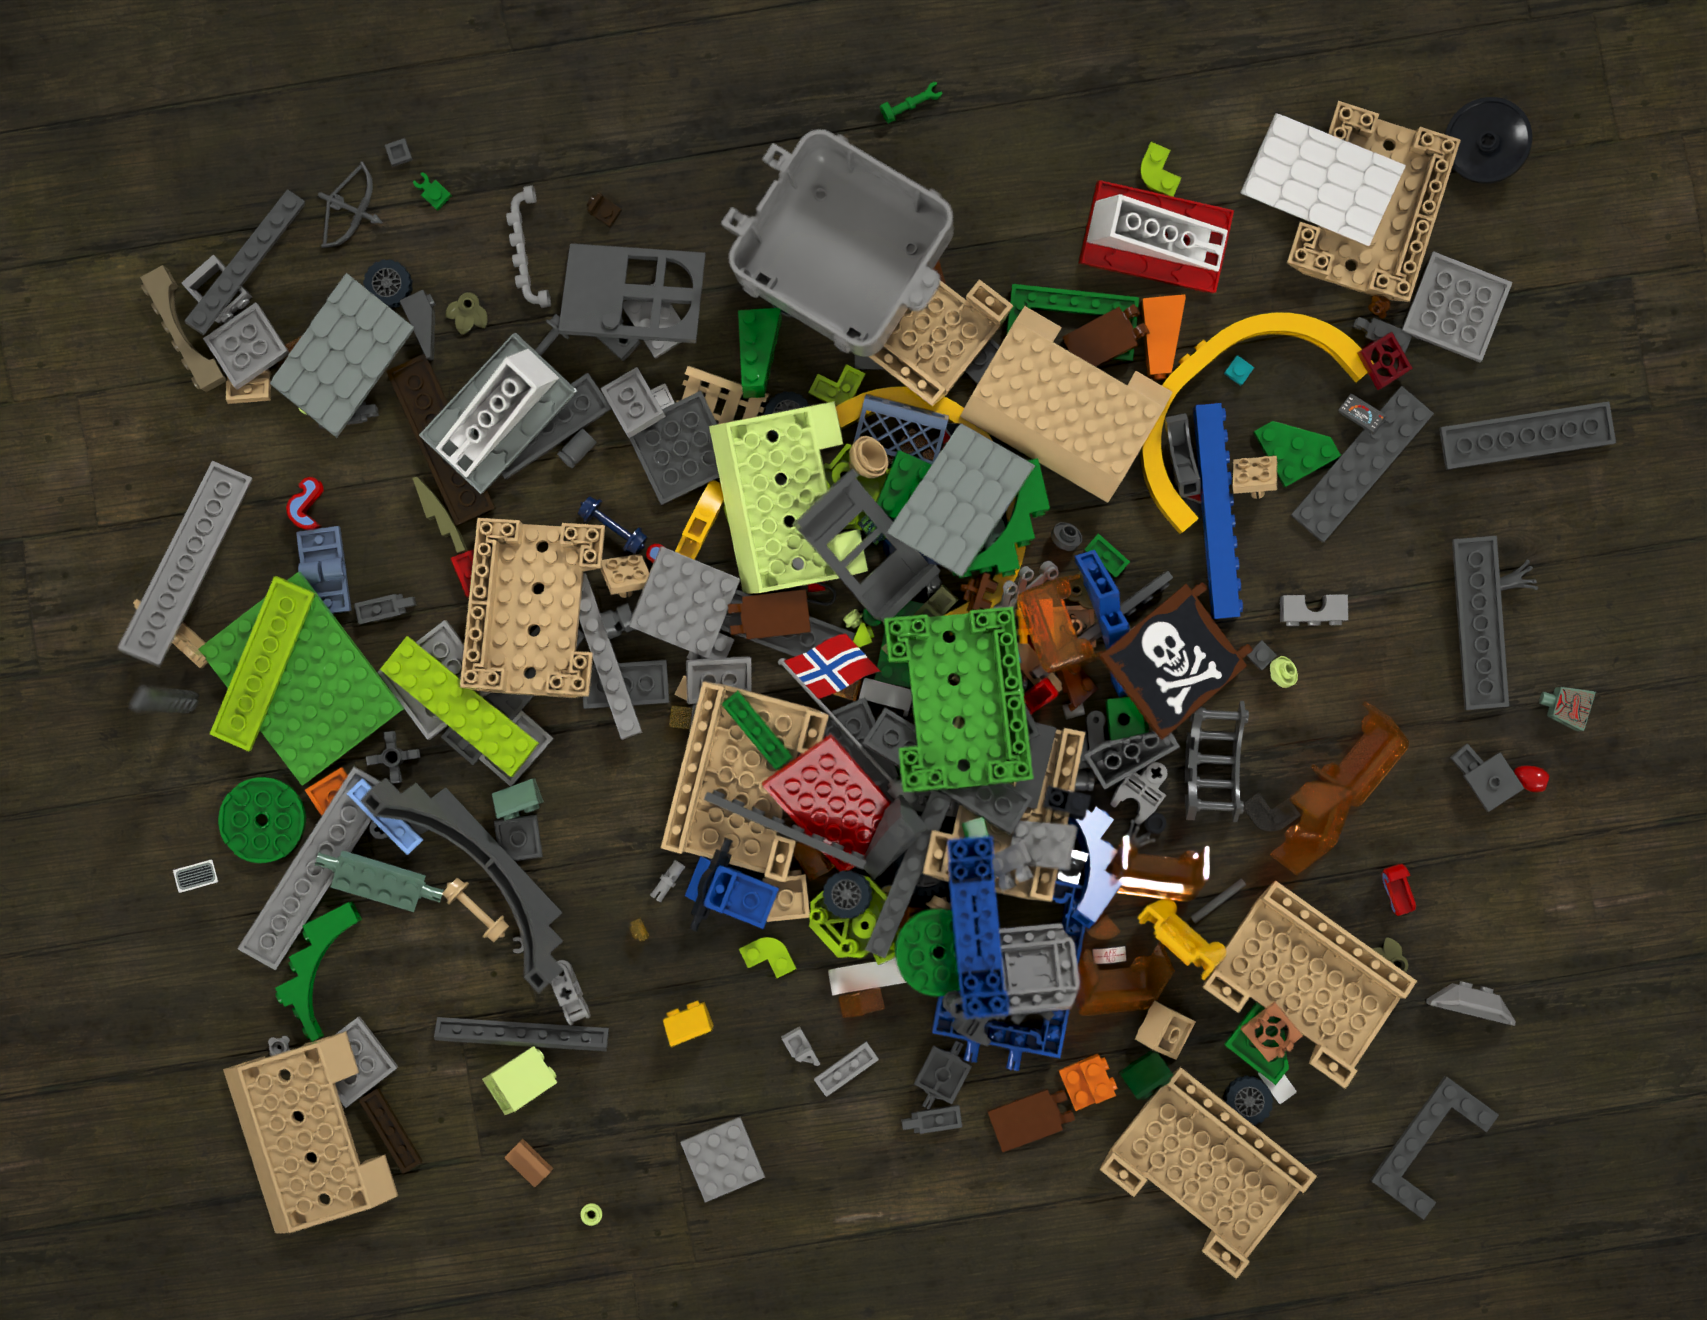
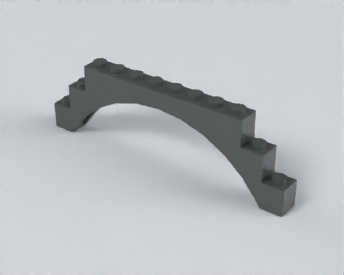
M385 778L365 794L360 801L375 817L398 819L425 827L445 837L464 850L488 873L512 909L520 930L524 949V978L538 993L564 970L550 955L563 942L549 926L562 912L446 787L430 798L417 783L400 793Z

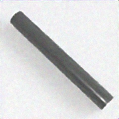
M1242 878L1190 918L1196 924L1246 886V883Z

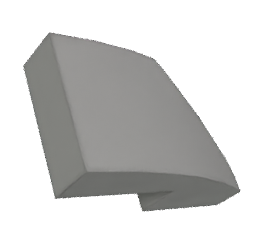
M800 1026L781 1036L789 1053L796 1061L813 1063L815 1066L820 1065Z

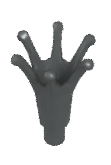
M1529 559L1514 572L1500 577L1501 591L1513 588L1538 590V586L1526 584L1537 583L1536 579H1522L1524 574L1533 569L1532 566H1528L1525 570L1521 571L1530 563Z
M1133 819L1130 821L1131 825L1126 838L1117 848L1118 852L1110 862L1114 867L1121 860H1125L1136 849L1156 841L1154 838L1150 839V832L1136 838L1135 836L1139 831L1140 824H1136L1133 830L1135 823Z

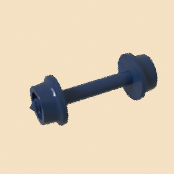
M589 496L585 502H581L578 515L584 519L583 522L585 524L592 517L596 518L627 541L623 548L625 552L630 551L636 555L640 549L645 548L644 543L648 537L642 533V528H637L633 534L628 532L598 510L602 504L601 499L596 500Z

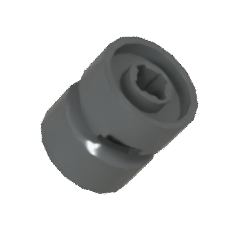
M629 603L618 606L616 611L610 609L600 613L604 628L610 639L620 636L622 631L630 632L635 630L628 626L633 615Z

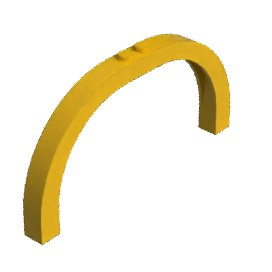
M1294 313L1260 314L1228 326L1208 342L1202 340L1195 347L1196 352L1190 356L1187 353L1178 361L1180 366L1162 384L1163 387L1173 393L1141 447L1140 459L1145 483L1152 499L1179 534L1183 533L1199 519L1175 491L1168 478L1162 459L1161 435L1163 423L1169 406L1179 390L1227 348L1245 339L1268 334L1294 336L1317 345L1330 354L1349 376L1357 382L1368 372L1357 354L1362 349L1350 337L1334 326L1306 315Z
M908 387L875 389L855 396L836 406L841 430L859 421L866 394L949 415V423H963L965 426L993 441L987 432L960 417L964 408L944 396L935 405L931 406ZM866 410L865 418L876 413ZM1016 496L1006 510L1007 523L1012 515ZM1016 544L1015 549L1019 566L1021 567L1026 546L1018 548ZM1020 569L1015 571V575L1003 577L1002 574L995 575L992 579L998 582L995 593L984 592L983 596L984 599L992 601L990 609L1001 601L1005 582L1009 580L1014 582ZM969 602L945 615L969 613L967 611Z

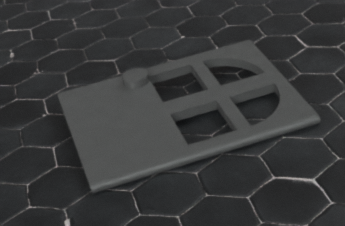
M570 243L558 329L559 334L696 343L706 253ZM628 260H657L655 286L626 284ZM667 261L682 266L689 273L693 282V288L664 286ZM623 301L653 302L650 327L621 326ZM662 302L691 304L688 313L680 322L667 328H659Z

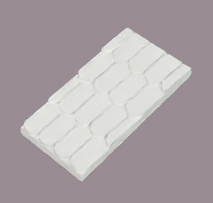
M1275 113L1240 193L1369 246L1406 165Z

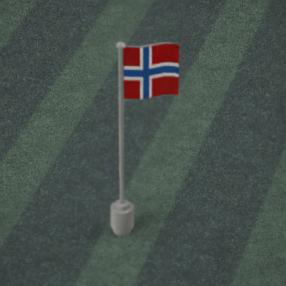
M841 634L832 637L808 652L791 659H779L778 664L782 665L890 782L887 785L889 787L887 793L894 800L902 794L910 805L918 799L915 794L916 792H903L902 778L900 780L897 777L892 779L819 700L843 690L867 675L881 672L848 635Z

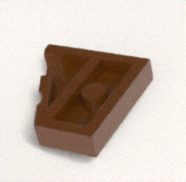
M1073 656L1069 657L1066 663L1056 668L1058 678L1062 683L1064 694L1068 693L1071 704L1068 707L1071 712L1099 689Z

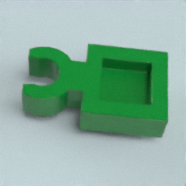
M422 172L421 176L425 179L424 183L418 184L414 180L413 184L417 189L425 190L421 196L438 211L452 195L438 181L434 180L431 184L429 177Z

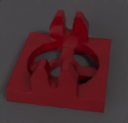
M1393 332L1369 343L1357 352L1377 390L1413 369ZM1382 345L1388 346L1393 352L1385 351ZM1376 349L1379 355L1378 362L1372 364L1371 355L1373 350ZM1384 354L1390 357L1391 363L1389 366L1384 365L1382 362ZM1395 358H1397L1398 360V367L1396 370L1393 366L1395 363ZM1379 368L1387 369L1390 375L1381 376L1376 370Z

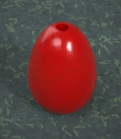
M1520 766L1514 769L1513 772L1526 790L1530 792L1545 791L1549 780V774L1545 770L1536 766Z

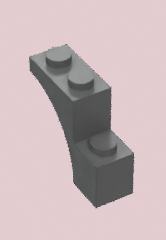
M1186 413L1166 417V449L1173 465V480L1177 492L1181 498L1201 494L1200 476L1192 451L1188 417Z

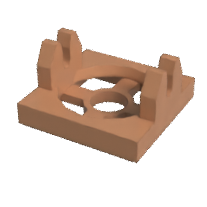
M1275 1001L1241 1027V1030L1268 1062L1277 1056L1279 1058L1283 1057L1285 1051L1288 1050L1290 1052L1294 1047V1043L1303 1037V1034ZM1270 1016L1281 1019L1277 1023L1267 1021ZM1261 1023L1264 1027L1263 1034L1256 1037L1255 1030L1260 1027ZM1271 1025L1278 1029V1033L1273 1037L1265 1033L1266 1028ZM1285 1025L1288 1027L1286 1041L1280 1036V1029ZM1267 1039L1275 1040L1279 1046L1267 1047L1262 1043Z

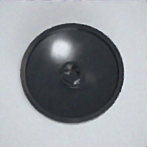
M1484 97L1467 103L1455 113L1445 132V135L1461 140L1452 166L1453 169L1463 178L1475 183L1491 184L1511 177L1524 165L1532 148V129L1527 116L1516 104L1498 97Z

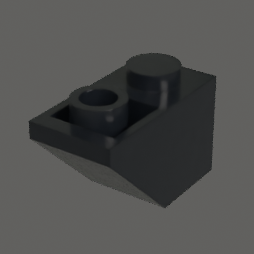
M1048 785L1043 807L1059 815L1083 821L1087 815L1091 796Z

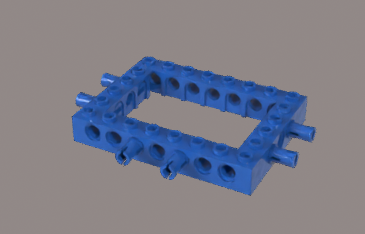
M1056 878L1052 901L1055 903H1065L1062 926L1075 944L1078 967L1085 926L1074 919L1072 914L1080 901L1084 885L1073 884ZM938 996L932 1033L965 1039L968 1042L963 1060L970 1061L972 1053L971 1062L977 1063L980 1043L970 1040L951 1026L955 1017L943 1007L944 996ZM1070 1009L1051 1011L1054 1013V1016L1050 1021L1043 1017L1041 1030L989 1020L985 1024L984 1031L988 1038L992 1040L990 1045L1010 1049L1006 1068L1012 1070L1013 1067L1014 1071H1019L1022 1052L1056 1058L1061 1057Z

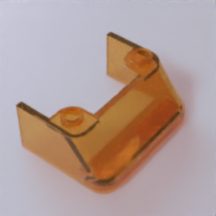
M1079 574L1060 577L1018 594V604L1042 668L1047 673L1084 666L1100 659L1099 656L1105 652L1094 653L1093 646L1087 639L1077 638L1063 599L1070 596V583L1080 579Z
M1366 701L1363 705L1370 714L1362 720V731L1365 734L1339 765L1335 763L1327 764L1322 770L1314 764L1311 766L1323 782L1355 807L1364 803L1409 746L1408 739L1392 718Z
M1312 781L1311 783H1305L1302 789L1290 798L1291 802L1303 810L1300 822L1296 826L1292 825L1286 831L1285 836L1287 837L1285 842L1272 851L1271 856L1295 875L1303 872L1330 851L1339 840L1356 791L1349 786Z
M1124 836L1116 848L1118 852L1115 855L1112 874L1122 883L1117 893L1191 901L1195 899L1209 879V847H1204L1200 854L1194 851H1186L1179 858L1138 853V848L1132 843H1128V836Z
M1158 943L1151 956L1135 958L1130 968L1100 971L1091 951L1086 950L1077 965L1080 986L1076 995V1007L1082 1016L1150 1008L1153 1002L1157 1001L1175 972L1163 944Z

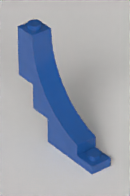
M1095 550L1076 555L1075 563L1083 575L1084 586L1097 616L1107 650L1129 631V624L1120 610V592ZM1110 672L1111 683L1119 698L1126 696V692Z

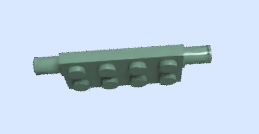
M343 850L338 858L319 852L315 862V866L333 870V873H335L331 888L414 912L418 898L424 897L440 903L444 889L425 885V875Z

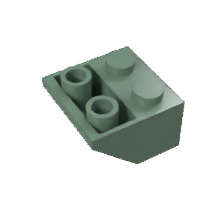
M535 778L492 793L497 818H504L505 821L520 816L519 811L524 810L527 813L540 808L539 804L544 802Z

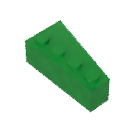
M781 309L738 310L743 399L765 397L779 328L782 322Z

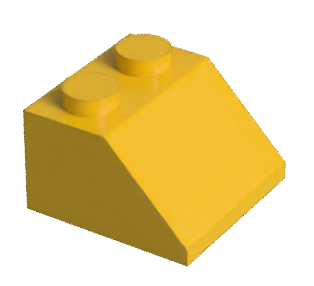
M697 1000L687 1004V1009L679 1012L677 1008L666 1013L667 1017L663 1019L671 1047L712 1030L714 1025L705 1002L699 1004Z

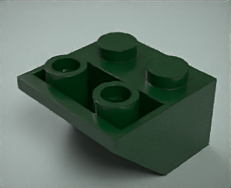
M1153 1049L1118 1072L1137 1100L1148 1098L1153 1094V1089L1158 1086L1163 1087L1171 1081L1170 1078L1174 1076L1158 1052Z

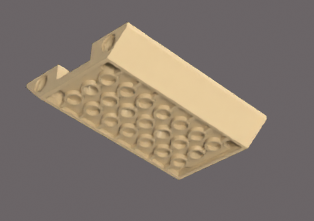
M1338 101L1328 134L1406 166L1369 246L1321 226L1315 227L1300 222L1287 264L1305 275L1371 296L1378 295L1384 296L1388 300L1410 302L1461 140L1423 127H1419L1417 131L1398 126L1378 119L1379 113ZM1384 141H1391L1394 149L1392 151L1385 150L1383 147ZM1351 260L1355 262V271L1346 269V261Z
M477 518L460 681L461 688L489 693L565 698L589 696L593 653L576 652L583 574L584 571L601 569L605 533L604 525L562 523V526L523 524L520 520ZM541 542H547V551L538 552V545ZM536 584L544 585V591L541 594H534L533 589ZM537 625L540 627V633L534 637L530 636V628ZM528 668H535L536 675L532 679L525 677V672Z
M346 1031L306 1043L293 1050L267 1058L264 1056L223 1069L275 1233L295 1232L373 1208L398 1196L386 1155L365 1160L360 1164L335 1086V1082L359 1073ZM282 1069H286L291 1073L290 1080L282 1079ZM295 1111H301L304 1114L302 1122L295 1120ZM307 1153H315L317 1156V1162H309L307 1159ZM325 1193L329 1195V1204H324L321 1202V1194Z

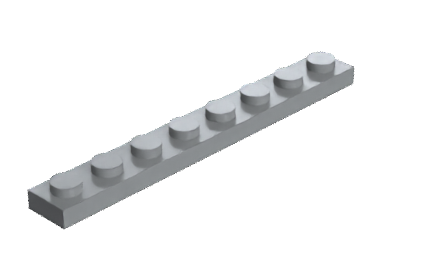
M584 573L579 620L589 649L593 653V660L617 729L623 740L642 733L611 641L604 628L588 576Z

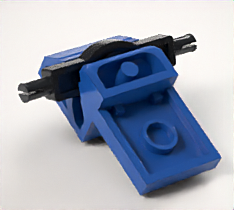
M724 838L721 849L715 850L712 859L700 856L685 897L695 901L691 914L694 916L689 927L691 930L698 932L702 919L706 920L711 909L762 929L765 927L780 888L729 867L728 864L732 857L729 854L733 842L731 839Z

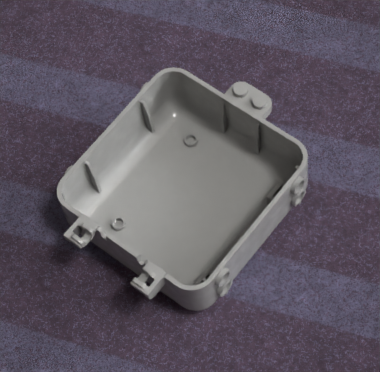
M826 130L811 131L800 140L792 154L772 143L762 160L774 169L780 170L779 179L773 182L756 209L757 214L755 217L749 218L731 207L721 223L726 230L738 236L729 254V261L739 283L743 286V290L750 296L755 298L760 296L834 341V345L842 352H852L863 357L872 356L883 348L908 308L913 311L924 310L938 290L940 277L933 268L953 237L954 226L951 208L945 200L940 198L941 195L933 189L926 190L852 146L840 134L836 136ZM775 154L781 156L779 161L773 159ZM733 219L739 221L736 227L731 225Z

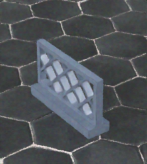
M866 394L854 442L866 430L878 442L889 435L894 446L889 449L884 448L887 455L895 457L897 451H894V449L897 448V450L902 451L900 446L910 441L915 451L909 455L933 464L941 449L949 415ZM866 410L875 412L879 420L869 425L865 419ZM894 417L900 425L889 430L884 420ZM881 422L887 432L877 438L871 428ZM911 422L917 423L920 431L910 436L905 425ZM902 428L908 438L897 443L892 433ZM930 428L940 429V436L933 441L930 440L925 432ZM923 433L928 444L918 449L913 438ZM930 446L935 453L933 461L925 459L920 451Z

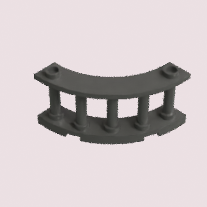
M1240 701L1238 712L1206 710V708L1201 706L1189 716V722H1192L1191 732H1187L1184 783H1187L1188 794H1185L1186 820H1195L1196 813L1200 812V810L1232 811L1233 822H1238L1239 814H1243L1244 803L1240 801V755L1244 725L1249 720V711L1245 710L1244 701ZM1205 719L1236 720L1234 732L1203 731L1201 723ZM1202 739L1232 740V756L1202 755L1198 752L1199 741H1202ZM1200 763L1231 764V780L1200 779V777H1197V765H1200ZM1199 787L1231 789V802L1201 801L1197 799V789Z

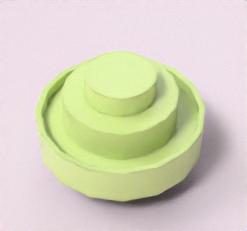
M1280 656L1271 662L1270 672L1274 682L1282 688H1288L1296 684L1298 673L1290 659Z

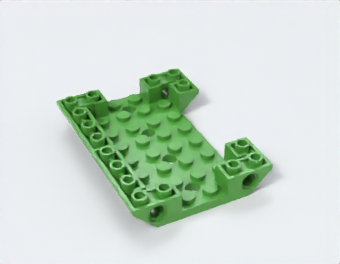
M1013 607L971 610L967 614L935 617L917 615L884 618L888 661L908 663L917 746L898 748L903 792H927L1006 784L1033 779ZM951 632L954 635V641L952 643L945 642L943 640V633ZM950 674L958 676V685L952 686L948 683V676ZM961 717L964 721L963 728H955L952 723L953 718ZM959 760H966L968 762L969 769L966 772L958 769L957 764Z

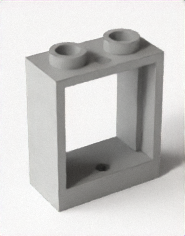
M212 255L188 276L182 284L199 302L203 296L197 289L217 271L221 270L223 272L226 266L216 256ZM243 286L239 289L241 294L225 307L215 320L220 325L231 320L234 312L238 309H243L249 304V299L252 296Z

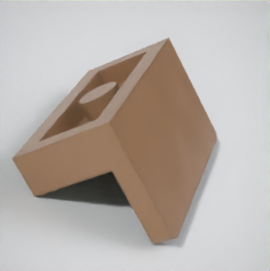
M524 1139L505 1156V1159L534 1187L553 1170Z

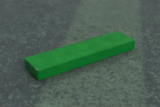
M739 690L721 704L776 771L793 758V755Z

